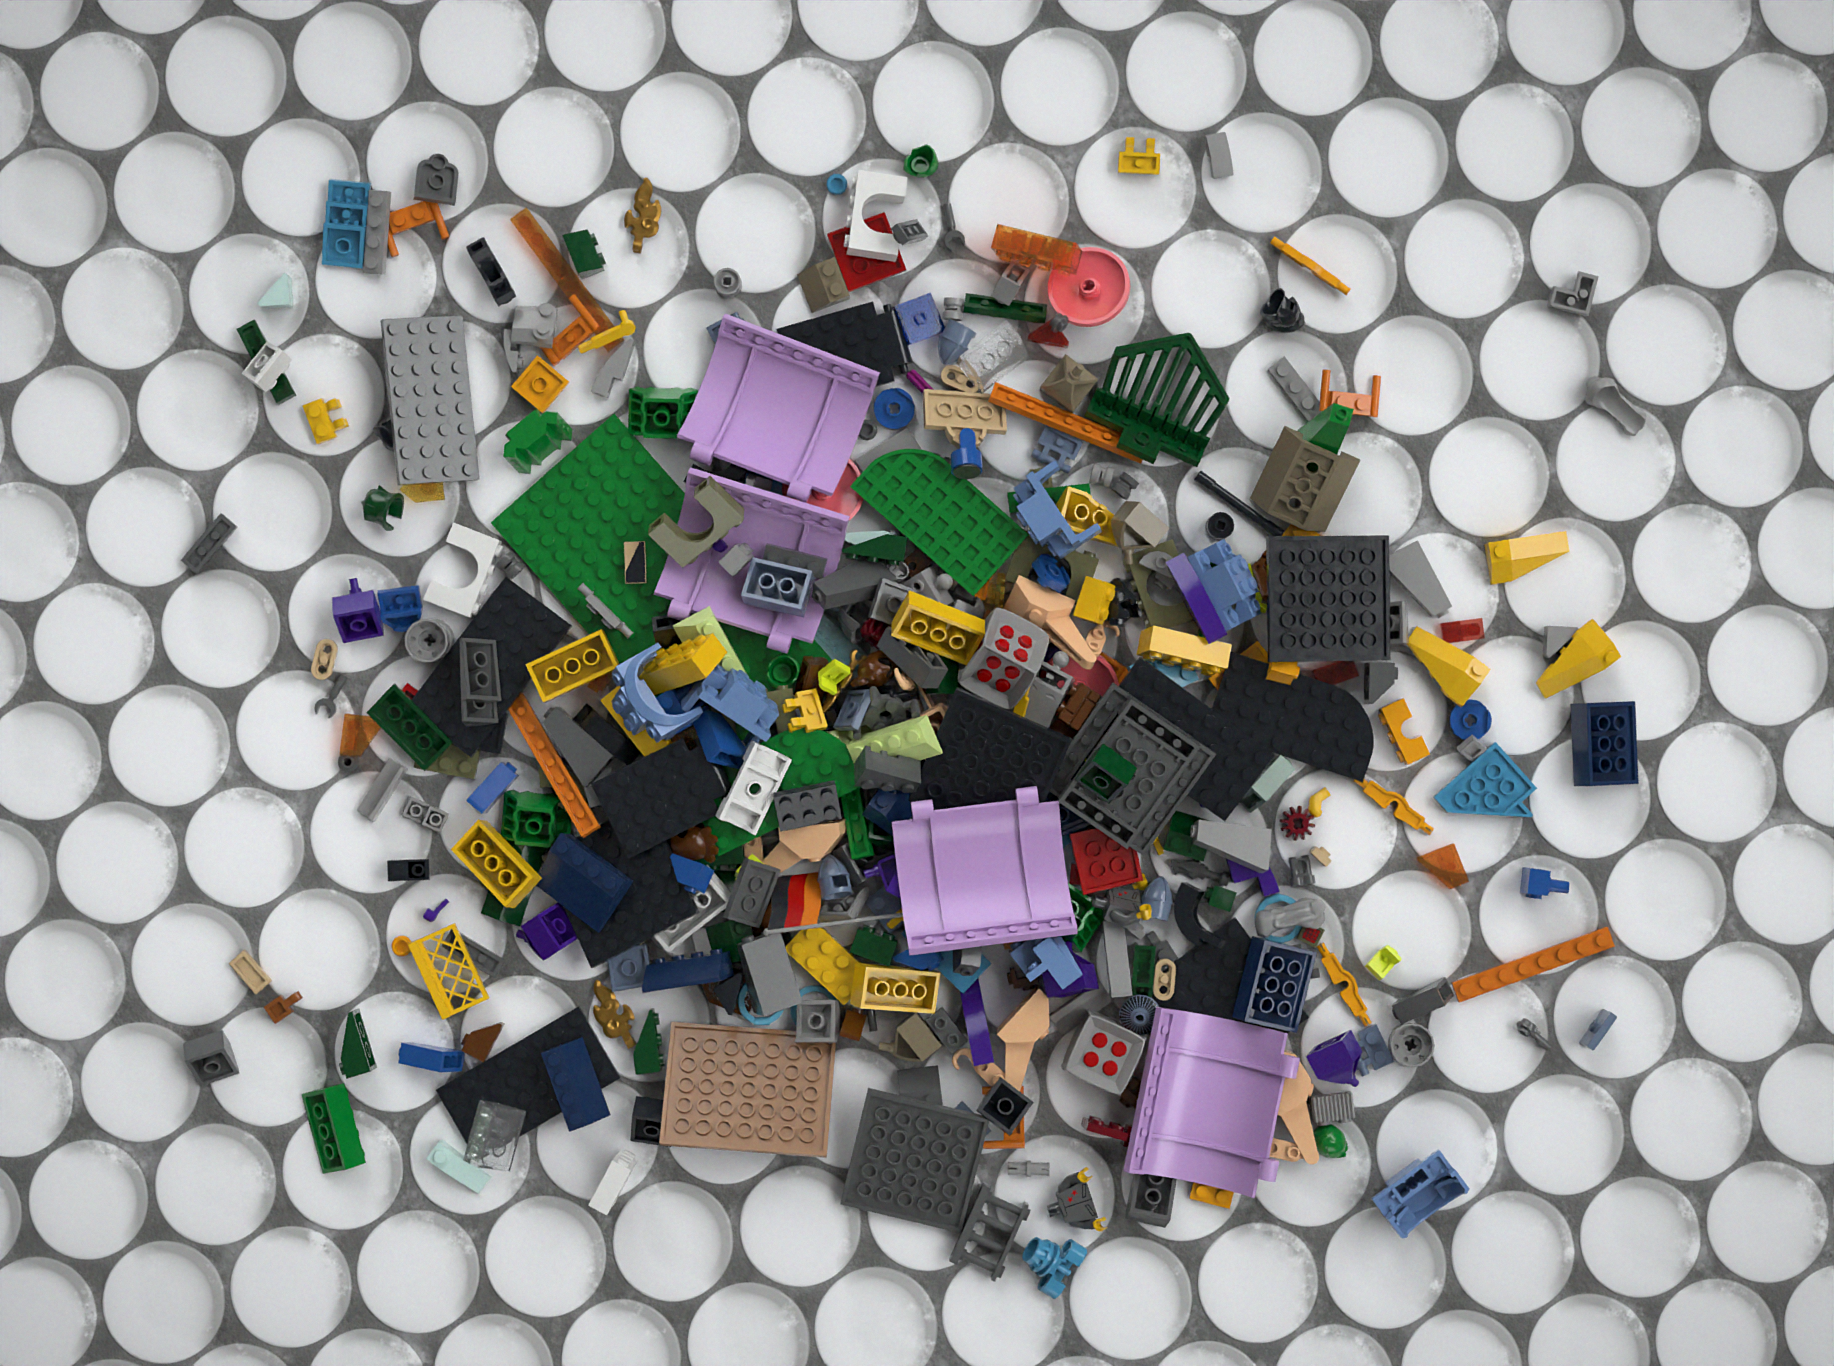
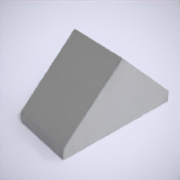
M1544 626V658H1550L1567 643L1578 630V627Z

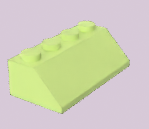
M710 606L673 625L682 643L687 639L694 640L702 634L705 636L713 633L727 651V654L717 665L723 667L726 671H730L733 668L736 671L742 670L746 673Z
M927 715L862 734L861 739L855 740L853 738L846 745L854 763L865 746L871 747L873 752L880 753L881 750L887 751L888 756L897 758V755H902L916 760H923L943 753Z

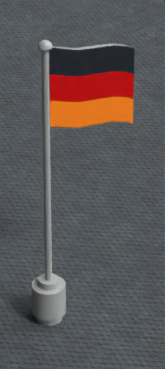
M818 872L778 877L772 892V913L768 929L766 928L763 933L768 937V934L903 917V913L817 924L821 908V890L817 881Z

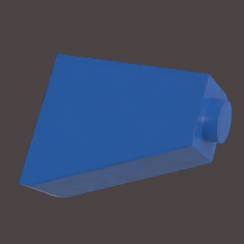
M705 710L693 724L707 761L739 769L744 762L743 757L747 748L722 714Z
M501 762L466 801L481 814L488 813L519 775L516 771L518 769L510 762L506 764Z
M407 1042L401 1043L398 1063L436 1072H462L465 1053L457 1049Z

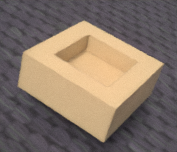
M1314 846L1309 851L1325 867L1332 861L1329 858L1331 854L1322 846L1320 848Z

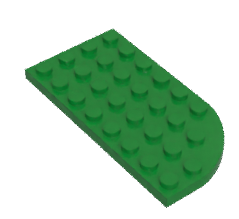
M900 449L886 453L870 463L850 486L973 597L1029 536L1025 530L971 482L954 476L951 472V465L945 459L929 451Z
M805 728L793 732L786 730L768 739L766 742L759 743L792 759L777 792L832 780L835 781L838 798L860 788L855 786L854 762L846 744L830 733L822 730L806 733ZM722 765L731 785H733L740 768L736 769ZM754 783L750 786L749 791L751 794L759 791V784ZM721 797L714 800L718 809L722 802ZM774 798L756 835L732 823L722 821L716 816L703 821L705 827L709 826L711 828V834L718 838V842L715 843L719 849L718 856H722L779 828Z

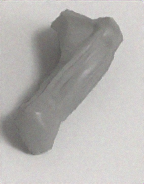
M1597 376L1588 379L1586 383V403L1607 411L1621 424L1624 434L1635 436L1645 425L1646 413L1636 408L1619 393L1618 386L1613 379Z
M1305 897L1287 906L1271 910H1261L1255 917L1257 935L1268 938L1275 931L1292 926L1319 929L1325 921V904L1321 900Z

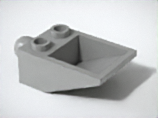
M933 566L921 571L901 584L912 588L917 594L945 605H949L954 601L947 591L953 584L952 577L949 574L938 576Z
M1063 651L1054 654L1053 666L1043 661L1028 694L1029 702L1025 718L1047 728L1052 724L1057 714L1056 710L1061 702H1064L1069 689L1075 681L1074 677L1060 670L1069 663V656ZM1041 671L1047 672L1045 678L1039 676ZM1063 680L1065 684L1062 688H1059L1057 684Z

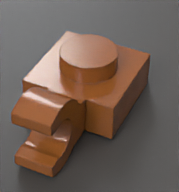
M299 991L287 999L280 995L264 1006V1009L276 1024L294 1012L290 1006L303 997Z

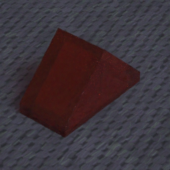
M1052 319L1028 335V342L1067 349L1069 346V341L1062 332L1054 333L1051 330L1052 327L1049 323Z

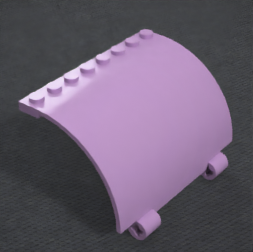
M724 314L706 374L690 412L677 434V438L694 444L690 452V459L710 466L713 457L787 484L789 485L786 495L788 497L807 503L812 489L832 497L859 436L880 372L731 315Z
M690 467L687 474L684 501L678 521V526L681 529L690 533H699L707 530L712 525L713 518L711 514L694 498L695 487L709 476L719 483L744 508V520L738 527L731 528L722 539L728 545V548L722 553L715 551L711 547L707 552L703 551L700 553L695 562L687 564L683 568L668 554L661 577L654 591V595L672 600L667 617L682 621L690 617L692 613L695 614L710 606L718 621L768 636L767 648L787 654L792 638L813 643L824 609L811 597L812 592L804 618L744 604L741 593L751 560L734 576L730 575L719 564V560L735 544L744 542L753 549L752 554L754 558L763 559L766 544L769 543L827 558L824 572L825 577L837 571L850 516Z
M1033 786L1015 789L1016 800L934 810L932 799L911 802L913 819L892 822L898 883L909 955L1078 934L1066 874L1058 801L1039 803L1037 787Z
M1156 1007L1123 1171L1200 1183L1255 1198L1258 1179L1275 1182L1279 1160L1269 1158L1283 1085L1285 1077L1296 1079L1300 1062L1299 1057L1284 1054L1288 1033L1210 1015Z

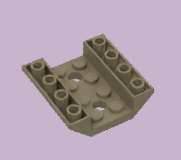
M1284 426L1250 499L1266 513L1303 530L1325 532L1360 463V459L1342 451L1340 455L1332 453L1303 440L1302 433ZM1314 462L1318 465V469L1312 472L1307 469L1306 465ZM1292 498H1297L1300 500L1301 505L1292 507L1289 501Z

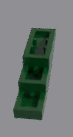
M255 319L236 329L251 359L256 356L267 342ZM281 373L276 379L277 383L270 389L278 405L297 396L286 374Z
M1135 945L1132 996L1146 995L1152 998L1156 946ZM1142 1015L1136 1016L1138 1020H1142L1144 1018Z

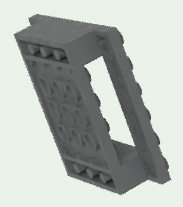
M1112 682L1083 726L1073 737L1049 792L1058 797L1059 803L1123 847L1128 849L1130 846L1144 856L1213 760L1216 753ZM1118 713V717L1084 763L1085 765L1093 753L1102 744H1105L1137 767L1135 776L1130 780L1129 784L1108 804L1076 780H1071V778Z

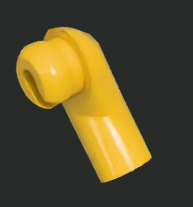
M1326 787L1312 795L1309 799V813L1315 818L1320 817L1322 814V801L1331 796Z

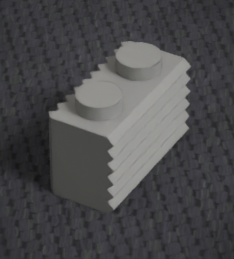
M745 542L735 544L719 560V564L730 575L734 576L754 557L752 554L753 549Z
M1350 1091L1309 1096L1312 1121L1317 1123L1318 1126L1329 1125L1330 1121L1338 1120V1123L1351 1122L1350 1118H1355L1353 1094Z

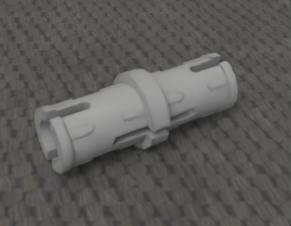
M1031 1161L1026 1163L1008 1162V1168H1016L1008 1169V1175H1026V1177H1031V1175L1049 1176L1050 1171L1041 1170V1168H1050V1163H1031Z

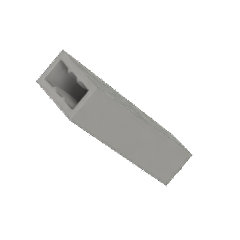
M1418 540L1389 555L1390 575L1431 617L1437 615L1440 618L1449 613L1448 609L1452 605Z
M1197 820L1194 825H1191L1190 837H1193V844L1256 872L1264 873L1269 870L1272 829L1206 820Z
M1104 920L1102 921L1109 995L1111 998L1132 996L1125 927Z

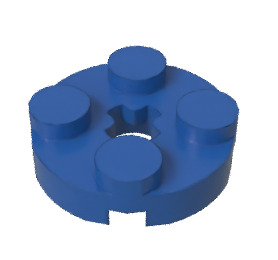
M891 388L884 390L877 396L874 402L876 419L885 428L898 430L907 426L914 417L915 405L913 399L903 389ZM897 403L900 412L898 414L896 412L891 414L889 405Z
M1048 554L1040 555L1032 562V567L1039 576L1038 582L1043 587L1049 586L1056 592L1061 593L1070 583L1067 571L1063 566L1059 568L1055 564L1058 561Z
M1467 700L1462 707L1456 704L1450 712V728L1453 734L1462 740H1466L1471 735L1480 739L1491 727V714L1480 701ZM1469 714L1472 715V718L1476 719V722L1472 723L1471 726H1468V723L1465 722V718H1468Z

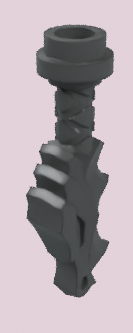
M1174 859L1171 860V867H1173L1175 875L1184 873L1192 880L1194 878H1200L1201 880L1208 878L1218 881L1221 887H1227L1230 874H1227L1225 871L1220 874L1210 871L1205 864L1195 859L1182 860L1181 862Z

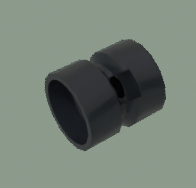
M1224 512L1213 514L1206 522V533L1213 540L1220 541L1227 538L1234 530L1232 517Z

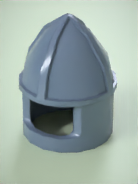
M949 319L938 340V356L942 364H952L962 359L969 351L967 348L972 338H975L977 333L963 324Z
M827 855L823 859L818 872L817 881L820 886L822 900H835L852 894L850 874L847 872L846 867L832 855Z
M1160 876L1145 888L1141 895V905H1151V918L1168 921L1171 905L1173 904L1172 893L1166 879Z

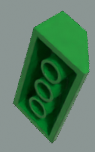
M345 1083L301 1094L322 1173L347 1170L366 1163Z

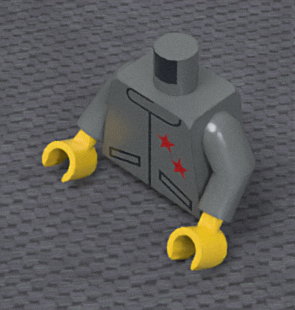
M1142 874L1143 881L1127 884L1122 888L1107 889L1104 897L1094 895L1092 907L1102 909L1105 921L1136 931L1140 919L1149 920L1152 913L1150 904L1141 905L1139 891H1136V889L1145 890L1148 886L1145 874Z
M1085 1167L1080 1172L1066 1176L1055 1193L1058 1202L1047 1205L1050 1217L1062 1214L1065 1223H1068L1070 1226L1103 1231L1108 1227H1103L1101 1222L1107 1219L1101 1217L1096 1220L1098 1215L1087 1184L1093 1176L1087 1177L1084 1174L1088 1170Z

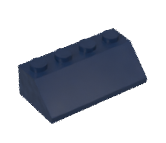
M925 759L920 760L921 770L924 765ZM879 789L862 815L893 836L892 822L910 820L912 817L911 801H909L911 793Z
M722 948L710 950V954L703 955V951L691 953V957L684 958V954L672 956V960L665 961V957L653 959V963L646 965L642 993L718 982L734 976L730 951L722 952Z
M583 1037L541 1053L569 1132L611 1115Z

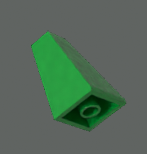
M1333 403L1297 431L1303 434V440L1338 454L1349 428L1354 409ZM1314 462L1306 465L1309 471L1314 472L1318 469V465Z

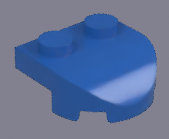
M419 585L378 590L381 620L384 624L393 628L394 631L406 632L413 623L421 619L423 604Z

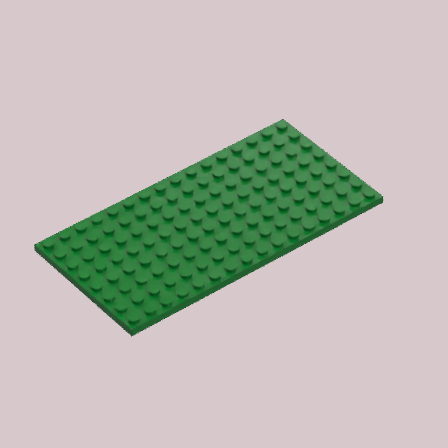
M613 414L498 515L491 524L589 635L601 629L604 630L619 664L656 644L653 634L652 617L668 615L672 600L654 595L668 553L648 535L649 525L664 513L678 525L685 493L636 437L628 433V428L621 420ZM645 541L647 583L625 584L624 542ZM584 583L593 591L594 595L634 632L628 639L615 628L609 629L601 621L603 616L600 613L598 615L594 614L586 606L589 602L578 590L581 584ZM718 621L749 679L763 684L768 689V692L776 691L766 680L768 665L775 656L786 653L767 648L768 636ZM792 638L787 654L796 659L800 667L804 656L824 657L829 663L832 661L815 640L813 643ZM797 680L793 684L788 685V689L793 688L794 692ZM708 703L701 706V708H703L704 706L708 705L710 709L709 711H711V705H709ZM735 722L737 736L742 742L749 730ZM692 725L678 734L681 739H684L691 750L696 748L693 740L698 738L696 729Z

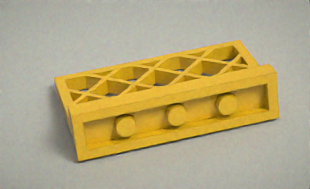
M456 923L408 944L442 1020L489 999ZM451 929L455 934L453 944L442 940L445 932ZM429 939L437 941L438 944L435 952L427 950L424 941ZM441 943L452 947L448 957L437 954ZM454 949L463 952L464 958L462 963L451 959ZM436 957L447 961L443 971L435 968L433 963ZM449 962L460 966L457 976L446 973ZM463 967L472 971L471 981L459 978ZM444 976L455 979L452 990L443 986ZM458 981L469 985L466 995L455 992ZM471 987L479 988L483 997L478 999L468 997ZM453 994L464 998L462 1006L456 1009L453 1008L451 1003Z

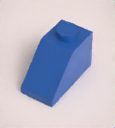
M672 853L670 858L677 882L685 886V891L695 894L696 891L705 894L714 870L704 864Z
M908 949L892 957L896 962L920 970L928 969L929 972L940 967L939 962L944 960L941 952L909 955Z

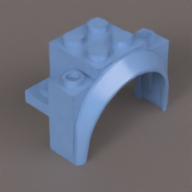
M1054 460L1034 474L1032 471L1027 474V479L1013 488L1016 492L1013 496L1019 504L1017 506L1019 512L1016 515L1024 527L1029 526L1030 530L1027 532L1034 543H1040L1042 547L1046 544L1049 545L1047 547L1054 557L1058 555L1062 559L1101 533L1102 530L1098 523L1082 533L1075 535L1042 486L1047 479L1060 470ZM1059 531H1063L1060 535H1056Z
M1225 539L1187 557L1226 631L1262 613L1260 604L1255 599L1256 593L1259 592L1257 582L1252 576L1246 560L1242 558L1241 554L1235 555L1232 553V549ZM1210 562L1216 564L1217 566L1212 568ZM1237 603L1235 610H1233L1231 605Z
M659 643L617 665L612 671L613 681L617 686L621 687L612 699L613 709L617 714L621 715L626 729L631 731L633 735L646 729L648 735L654 738L656 743L663 739L667 741L673 738L678 730L698 720L703 713L701 707H697L684 714H666L644 679L641 681L638 679V668L657 656L656 651L661 648Z
M719 665L712 670L707 678L696 681L681 700L682 710L688 712L700 698L749 730L743 740L746 748H748L751 740L758 743L762 739L766 742L771 736L770 726L779 716L778 705L767 698L766 688L758 681L753 682L742 670L736 671L732 668L730 671H726ZM716 689H722V691L718 694Z
M1061 936L1017 941L1010 945V955L1030 982L1048 969L1060 987L1064 989L1083 975Z
M1438 1149L1423 1161L1417 1158L1385 1182L1387 1187L1371 1199L1393 1230L1403 1239L1407 1238L1408 1234L1416 1226L1460 1195L1467 1194L1469 1187Z

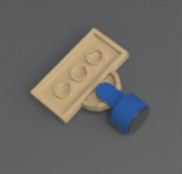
M924 389V429L944 430L949 442L959 448L951 453L952 474L960 479H972L979 476L983 471L982 453L976 447L981 445L986 433L1006 434V409L988 402L990 394Z

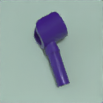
M721 539L717 542L715 541L712 547L715 551L722 553L728 548V545Z
M445 899L434 911L428 908L423 918L429 922L435 921L438 913L449 901Z

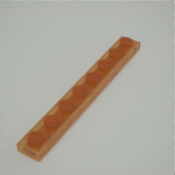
M527 207L510 219L568 299L575 294L600 327L593 333L598 335L615 327ZM621 337L604 345L609 353L625 340Z

